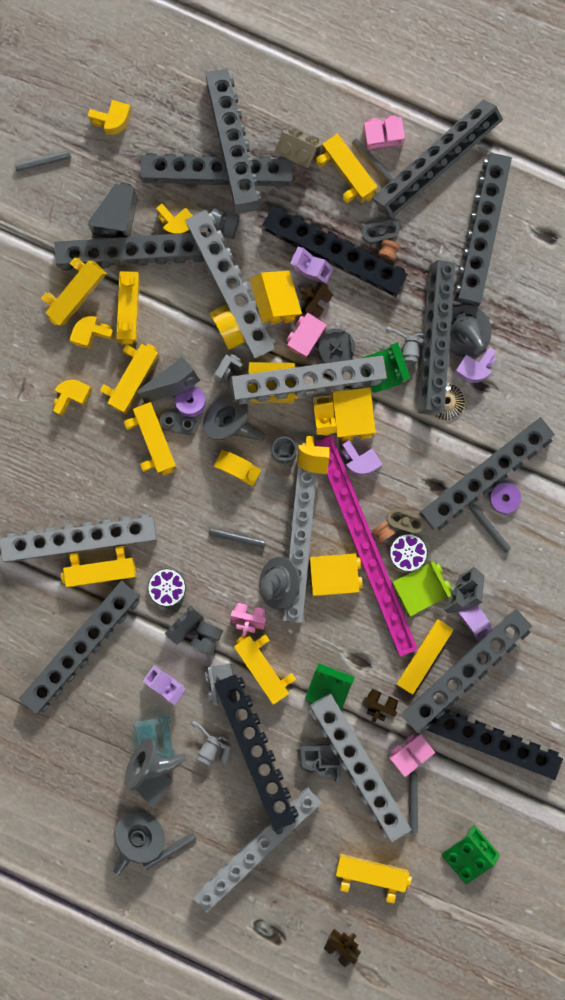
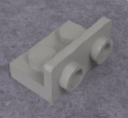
M226 354L214 374V380L222 383L223 379L227 381L232 368L241 372L243 364L240 362L241 359L233 354L231 356Z
M231 663L208 667V671L205 672L206 682L211 684V691H208L209 700L214 702V706L222 704L214 683L233 675ZM236 691L230 694L232 702L238 701Z

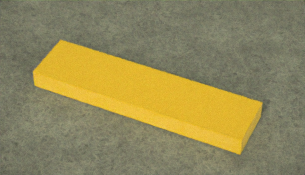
M437 619L396 684L413 695L454 629Z

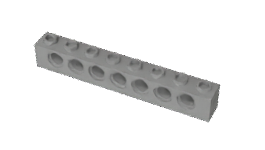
M204 210L186 219L185 223L228 309L232 312L253 359L275 349L274 344H276V341L272 334L268 335L265 329L268 325L267 323H262L257 313L255 299H250L248 293L251 291L246 282L242 283L239 277L242 273L238 265H233L231 261L233 255L229 247L225 249L223 244L225 239L221 231L216 230L214 226L216 221L212 213L208 214L207 210ZM202 228H209L211 235L203 237L200 231ZM217 245L220 248L219 254H211L209 247ZM221 262L227 263L229 266L228 271L221 272L218 269V264ZM230 279L235 280L237 288L229 289L226 284L227 281ZM239 296L244 297L246 300V304L243 307H239L235 303V299ZM250 313L254 316L252 324H247L244 321L245 314ZM258 330L263 334L261 341L253 339L252 334L254 331Z
M383 356L232 376L230 384L233 402H238L241 405L248 404L250 400L257 399L258 402L268 401L269 397L275 396L277 399L288 398L289 394H295L296 397L304 396L310 391H314V394L326 392V389L332 388L333 391L344 390L346 386H352V389L361 388L363 384L370 383L371 386L381 385L387 376ZM361 369L368 370L369 377H363ZM343 371H347L350 374V380H345L342 377ZM323 374H329L332 377V382H325ZM304 377H311L313 385H307L304 382ZM286 379L293 380V388H289L286 386ZM273 382L276 389L273 391L268 390L266 383ZM247 385H255L257 392L250 393L247 390Z
M298 467L289 554V560L294 562L298 569L300 587L295 601L289 607L284 608L283 621L298 623L303 622L317 473L305 471Z
M149 514L138 515V519L133 520L130 517L119 518V522H111V519L100 521L98 525H92V522L82 523L81 527L73 528V525L62 526V530L54 531V528L43 529L42 533L36 534L35 530L25 531L22 536H16V533L5 534V538L0 539L2 562H13L157 541L154 517H150ZM135 524L141 527V531L137 535L131 533V527ZM115 527H120L122 530L121 535L117 538L113 537L112 530ZM96 530L102 531L103 535L100 540H94L93 533ZM77 533L83 534V540L80 543L74 541V536ZM62 535L64 543L57 546L55 539L57 536ZM43 538L45 545L39 549L36 546V542L38 539ZM20 541L26 543V548L23 551L17 549V544Z
M329 693L310 705L312 708L309 711L315 721L319 719L322 727L319 729L325 738L329 736L332 741L330 747L334 754L339 753L342 760L339 762L344 771H350L352 775L349 778L355 789L357 787L360 788L362 794L359 796L365 805L369 804L372 808L370 814L374 821L377 822L379 820L382 828H380V831L384 838L387 839L389 837L391 842L411 831L412 829L332 695ZM329 712L333 713L334 720L330 723L325 722L323 719L324 715ZM338 729L344 731V736L341 739L334 738V732ZM348 746L354 748V753L351 756L344 755V749ZM358 763L364 765V770L360 773L354 771V766ZM367 780L374 782L372 789L364 788V783ZM377 797L384 798V803L381 806L374 805V800ZM387 814L394 815V820L391 823L384 822V817Z
M308 786L290 802L291 806L295 805L299 814L296 823L274 832L271 822H269L194 894L193 899L206 913L321 804V800Z

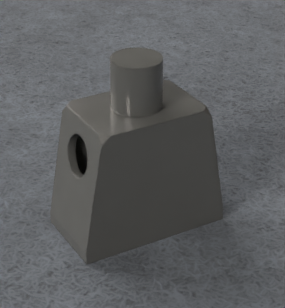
M173 770L156 778L143 780L136 788L137 792L152 808L173 782V779L169 776Z

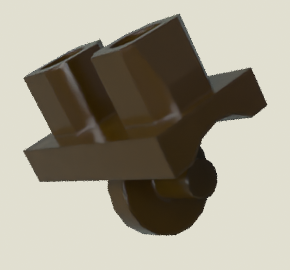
M323 282L322 284L318 283L316 287L310 284L308 289L302 287L300 289V292L303 294L301 301L305 305L301 312L304 314L309 313L314 317H320L324 309L317 303L320 299L328 303L333 296V293L327 288L329 285Z
M373 688L367 697L364 696L362 701L376 708L375 711L368 708L366 714L373 716L371 722L375 723L377 719L385 720L386 716L380 714V711L396 717L397 711L395 710L398 700L388 696L385 705L378 703L382 693Z
M335 929L330 932L324 946V950L329 954H333L336 950L341 953L338 961L344 967L351 963L354 965L361 953L357 949L359 945L354 941L356 934L352 933L348 936L345 932L340 934Z

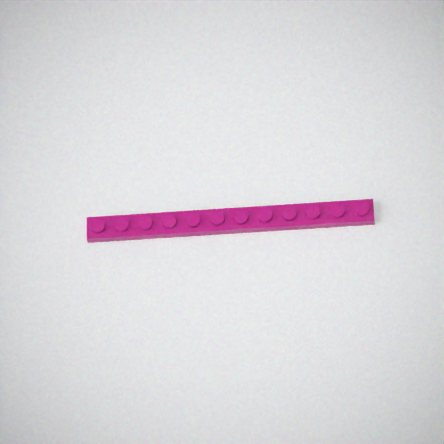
M331 435L314 442L315 446L329 447L327 477L399 657L418 650L334 439Z

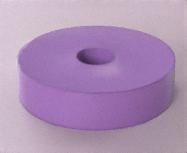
M192 387L186 392L177 394L175 405L178 412L186 417H194L202 413L206 406L204 393L199 388Z
M501 483L495 486L490 493L491 506L502 514L515 511L521 503V493L511 483ZM503 495L508 496L507 502L502 500Z

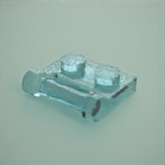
M170 716L135 721L138 745L146 738H150L155 742V754H158L159 757L174 756L175 750L172 749L169 729ZM157 724H161L165 751H159L156 733Z

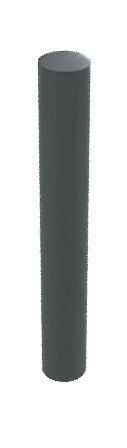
M358 138L352 142L355 148L387 183L394 179Z
M69 150L15 164V168L18 172L72 157Z
M476 504L472 505L469 509L505 553L511 549L508 543Z
M210 528L209 531L211 536L265 549L266 541L215 528Z
M410 773V828L412 829L410 833H418V773Z
M193 832L163 850L155 860L143 863L144 868L148 870L196 840L195 834Z

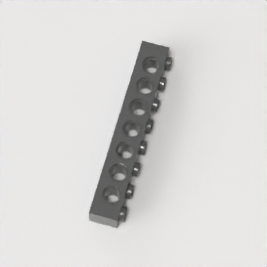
M228 69L206 72V84L235 213L239 214L258 210V202H261L259 190L256 191L255 185H257L256 174L251 172V169H253L252 157L247 155V152H250L248 140L244 141L243 137L246 135L245 126L240 124V119H242L241 109L236 107L238 96L237 92H233L232 87H235L233 75L229 76Z
M484 99L372 197L378 209L390 218L396 216L503 121L497 106Z
M490 152L488 159L484 158L482 169L485 172L484 176H480L478 184L481 191L480 194H476L474 202L477 210L472 213L470 223L473 224V228L468 231L466 240L469 242L468 249L465 248L463 260H466L465 266H461L459 278H462L460 285L457 284L455 296H458L457 302L479 307L482 302L512 157ZM490 173H497L499 178H492ZM492 190L495 193V196H488L486 194V191ZM488 208L491 211V214H484L482 212V209ZM479 226H484V227H486L487 232H486V233L480 232V231L478 230V227H479ZM475 244H480V245H482V246H483V250H482V251H477V250L474 248V245H475ZM477 262L480 268L473 269L470 263ZM472 280L476 286L471 288L467 286L466 281Z
M155 153L141 155L142 183L229 185L223 155L221 157H214L210 154H205L202 157H195L193 154L176 156L172 153L165 154V156H157ZM269 156L252 158L253 167L260 169L258 173H252L256 174L257 185L255 186L292 187L293 161L282 156L278 157V159H270ZM158 165L166 166L162 171L156 170ZM178 165L184 166V169L182 171H176L175 167ZM196 166L203 167V170L200 172H196L193 169ZM215 166L222 168L220 172L212 171ZM274 167L279 171L276 174H271L269 169Z
M200 232L203 237H207L206 232ZM191 233L54 242L55 262L58 269L61 268L63 271H70L74 268L70 264L73 260L71 255L74 252L80 253L79 259L84 264L88 261H94L101 268H109L110 265L128 267L129 264L146 266L152 262H155L157 265H163L168 261H174V263L178 264L185 263L186 260H193V262L204 261ZM192 245L194 248L191 252H185L184 247ZM168 246L175 248L172 253L165 252ZM150 247L156 249L155 253L151 255L147 254L146 250ZM130 249L137 250L133 256L127 255V252ZM111 250L118 251L115 257L108 256ZM98 251L99 255L96 258H90V253Z
M437 260L429 265L417 412L433 416L444 413L456 264L443 260Z
M541 417L421 510L419 512L432 530L438 528L440 531L449 524L446 520L451 516L455 519L463 513L461 508L465 505L470 507L478 501L477 496L483 493L485 495L493 489L491 485L494 482L498 481L501 483L508 477L506 474L512 469L515 472L523 465L522 460L526 457L530 460L538 453L536 449L541 445L545 448L553 442L551 438L555 435ZM530 435L536 437V445L529 443L528 437ZM514 447H519L522 450V456L518 457L513 453ZM499 459L507 461V468L499 466ZM488 470L492 473V480L484 478V471ZM470 482L477 484L478 490L476 492L469 490L468 485ZM454 494H460L463 497L461 504L454 502ZM439 506L447 507L448 514L446 516L439 514Z
M121 580L19 697V700L35 714L40 713V711L44 713L51 705L49 701L53 696L57 698L64 690L61 687L66 682L69 684L75 678L76 674L74 672L79 667L82 669L88 663L89 659L87 657L91 653L95 654L101 648L100 642L104 638L108 639L114 633L113 627L117 623L120 625L127 618V611L130 608L133 610L140 603L138 600L140 595ZM118 599H123L125 602V606L121 610L115 607V602ZM106 613L112 616L110 624H104L102 621V617ZM93 628L99 631V636L96 639L90 637V630ZM79 643L86 645V651L83 654L77 651ZM67 657L73 660V666L70 669L64 665ZM54 672L60 674L61 679L58 683H54L51 679ZM41 687H45L48 691L45 698L39 695Z
M517 609L513 610L406 708L400 716L416 733L419 731L423 733L431 726L429 722L434 717L436 719L441 717L445 713L443 709L448 704L450 706L455 704L460 699L458 695L462 691L465 693L474 686L472 682L477 677L479 680L488 673L486 669L491 664L493 666L497 665L502 660L501 655L504 652H511L517 646L515 642L520 638L522 640L531 633L529 629L533 626ZM508 627H511L515 632L513 638H509L506 635ZM494 640L500 643L499 651H494L491 647ZM480 653L486 656V662L483 665L477 661V656ZM466 666L472 670V675L469 678L463 675V669ZM450 680H455L458 683V688L455 691H451L448 687ZM437 693H441L444 697L441 704H436L434 701V696ZM423 706L429 709V715L425 718L421 717L419 713L420 708Z

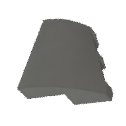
M475 567L461 574L457 580L456 587L451 593L454 599L451 604L445 606L444 611L447 613L458 612L482 603L485 575Z
M191 605L186 609L187 612L179 617L165 633L176 645L204 619Z
M330 744L300 745L301 766L303 768L332 779L337 783H342L339 753L334 754Z

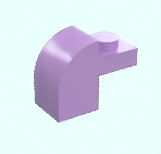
M301 247L297 248L290 263L295 268V272L321 284L323 282L327 284L334 269L326 260L313 257Z
M489 347L480 362L466 355L454 374L470 383H478L485 380L492 372L486 366L491 367L496 359L493 357L496 351Z
M350 441L342 445L343 450L341 452L346 460H351L350 463L346 464V468L351 473L368 475L382 467L383 464L373 449L359 456Z
M478 605L457 612L477 642L492 630L491 623Z
M153 665L143 680L151 689L161 694L174 705L182 698L186 690L183 687L184 685L155 665Z

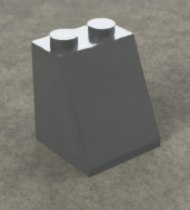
M125 182L114 184L88 222L93 235L108 238L131 237L138 199L135 188L131 184Z

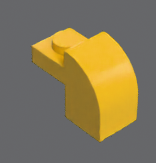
M112 100L108 114L90 109L88 118L92 125L99 128L104 126L105 134L115 135L127 127L132 109L128 104Z
M163 204L156 208L157 218L162 224L167 223L163 226L166 234L190 233L185 220L193 215L187 208L175 217Z
M227 305L209 313L228 350L245 342L242 332Z
M89 316L82 318L75 324L69 341L73 345L90 349L94 336L113 341L115 333L111 326L102 323L99 326L98 318Z
M66 380L60 383L55 389L56 393L60 394V397H56L52 405L53 411L63 417L71 400L85 406L93 389L78 380Z
M332 396L314 397L313 409L317 435L327 436L337 433Z
M307 436L306 443L298 445V466L308 472L327 474L329 447L314 446V436Z
M221 450L213 466L252 487L261 472V469L252 465L251 462L225 450Z

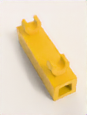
M337 133L322 144L324 154L316 158V163L321 168L331 161L351 188L342 197L346 204L356 196L361 203L365 200L368 202L376 195L378 187Z
M74 258L70 264L79 272L56 299L50 292H46L41 297L44 302L50 305L45 313L49 316V321L54 325H65L107 275L94 261H88L84 264L79 258Z
M120 271L116 339L123 346H126V344L132 346L133 343H137L139 272Z
M141 343L138 350H135L126 344L123 352L133 359L116 389L114 390L105 384L100 389L103 394L110 397L107 402L109 406L125 415L127 414L138 395L137 391L142 388L159 358V354L156 352L157 348L150 344L145 346Z
M149 402L134 408L133 411L136 417L123 422L127 430L139 425L152 460L140 464L142 471L146 472L156 467L159 475L163 474V476L172 474L174 472L173 469L177 467L152 403Z
M124 546L115 547L117 560L80 565L79 553H70L72 567L63 568L64 572L61 573L62 584L69 588L137 578L134 558H126Z
M266 634L255 642L251 636H242L235 641L237 645L234 648L274 705L289 694L286 686L295 681L296 678L290 673L282 680L279 679L259 649L270 641Z
M339 854L335 872L336 876L343 877L340 891L348 893L351 880L388 888L386 902L393 904L396 892H405L406 887H410L412 876H409V871L406 869L344 854Z

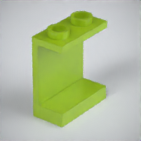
M433 561L391 582L409 617L452 596L450 593L452 588L448 581L444 582L441 576L443 570L439 563L435 564Z

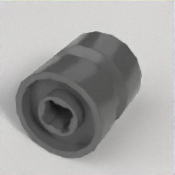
M214 208L212 215L216 221L214 224L216 230H220L223 237L234 239L240 216L232 213L225 215V211Z
M283 436L274 441L272 455L275 461L281 464H288L296 457L297 447L293 439Z
M200 621L197 628L198 635H194L190 646L213 655L217 647L215 642L220 640L223 630Z

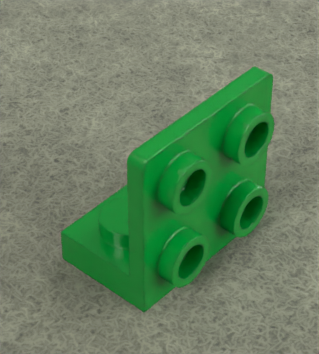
M398 342L391 344L388 349L362 357L383 356L387 378L382 381L381 385H370L372 393L409 382L410 375ZM364 369L366 376L369 377L368 370Z
M318 663L305 699L314 703L330 693L342 711L355 677Z
M474 825L468 830L464 838L445 850L441 856L461 880L468 884L494 867L500 854Z

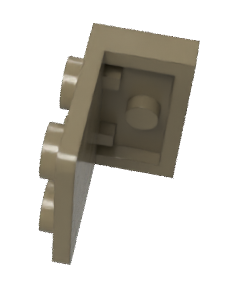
M294 127L282 131L274 153L306 168H310L316 151L322 148V143L319 142L320 139L312 135L307 137L302 134L303 131Z

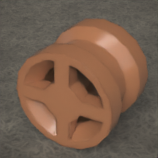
M383 240L382 249L379 250L378 256L388 261H395L397 257L396 252L399 251L400 245L390 240Z
M387 520L371 531L373 535L377 536L379 544L395 534L388 527L389 523Z

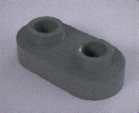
M392 219L371 223L364 227L362 237L369 244L379 243L383 240H392L398 236L400 226L398 222ZM392 228L393 232L388 233L386 229ZM373 232L375 236L369 237L368 233Z
M165 412L160 417L161 427L169 432L192 435L198 428V423L194 417H186L175 412ZM172 418L173 422L171 424H167L166 419ZM187 421L191 422V427L189 428L184 426Z

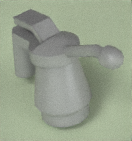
M387 327L386 332H394L405 338L404 341L406 343L402 353L405 363L417 364L420 357L418 344L423 345V339L418 337H423L424 334L417 333L414 336H406L396 329H392V327Z
M192 721L191 725L198 727L207 737V741L199 750L196 759L210 766L215 759L217 748L220 746L224 748L220 762L227 765L231 747L217 740L223 739L229 743L230 740L222 736H210L201 725L197 724L198 722Z

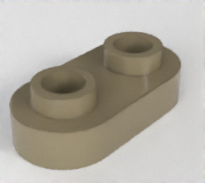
M400 508L390 510L387 515V522L394 528L412 534L420 533L424 529L425 522L420 515ZM394 515H399L400 520L398 522L393 520ZM412 521H416L418 523L417 528H413L411 526Z

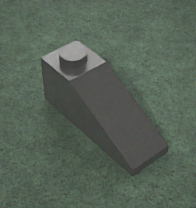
M181 357L140 388L137 393L145 403L186 392L198 383L200 379L186 360Z

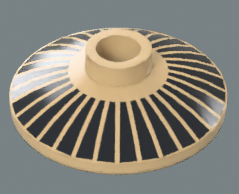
M446 383L445 398H449L450 403L445 404L444 413L434 416L442 421H450L457 418L465 407V397L462 391L457 386Z

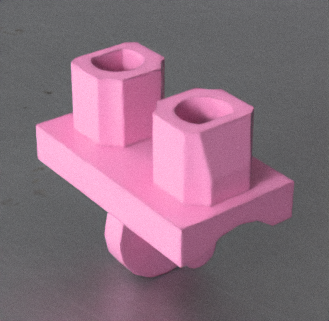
M237 603L235 610H232L230 622L237 624L236 629L243 630L242 636L246 637L247 632L255 633L256 628L264 630L266 618H264L265 609L257 607L254 609L253 615L246 614L247 605Z

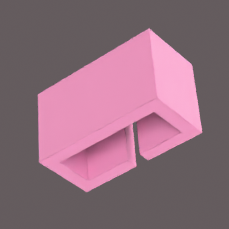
M388 116L384 121L373 118L364 122L363 130L368 150L404 145L405 135L402 117Z
M309 313L305 317H300L296 324L298 326L295 333L291 332L286 340L288 342L287 348L307 360L315 347V343L319 341L327 327V324Z
M415 733L411 734L405 739L406 744L402 747L398 745L390 752L392 755L389 758L404 777L416 769L420 762L423 763L435 753L420 733L417 735Z

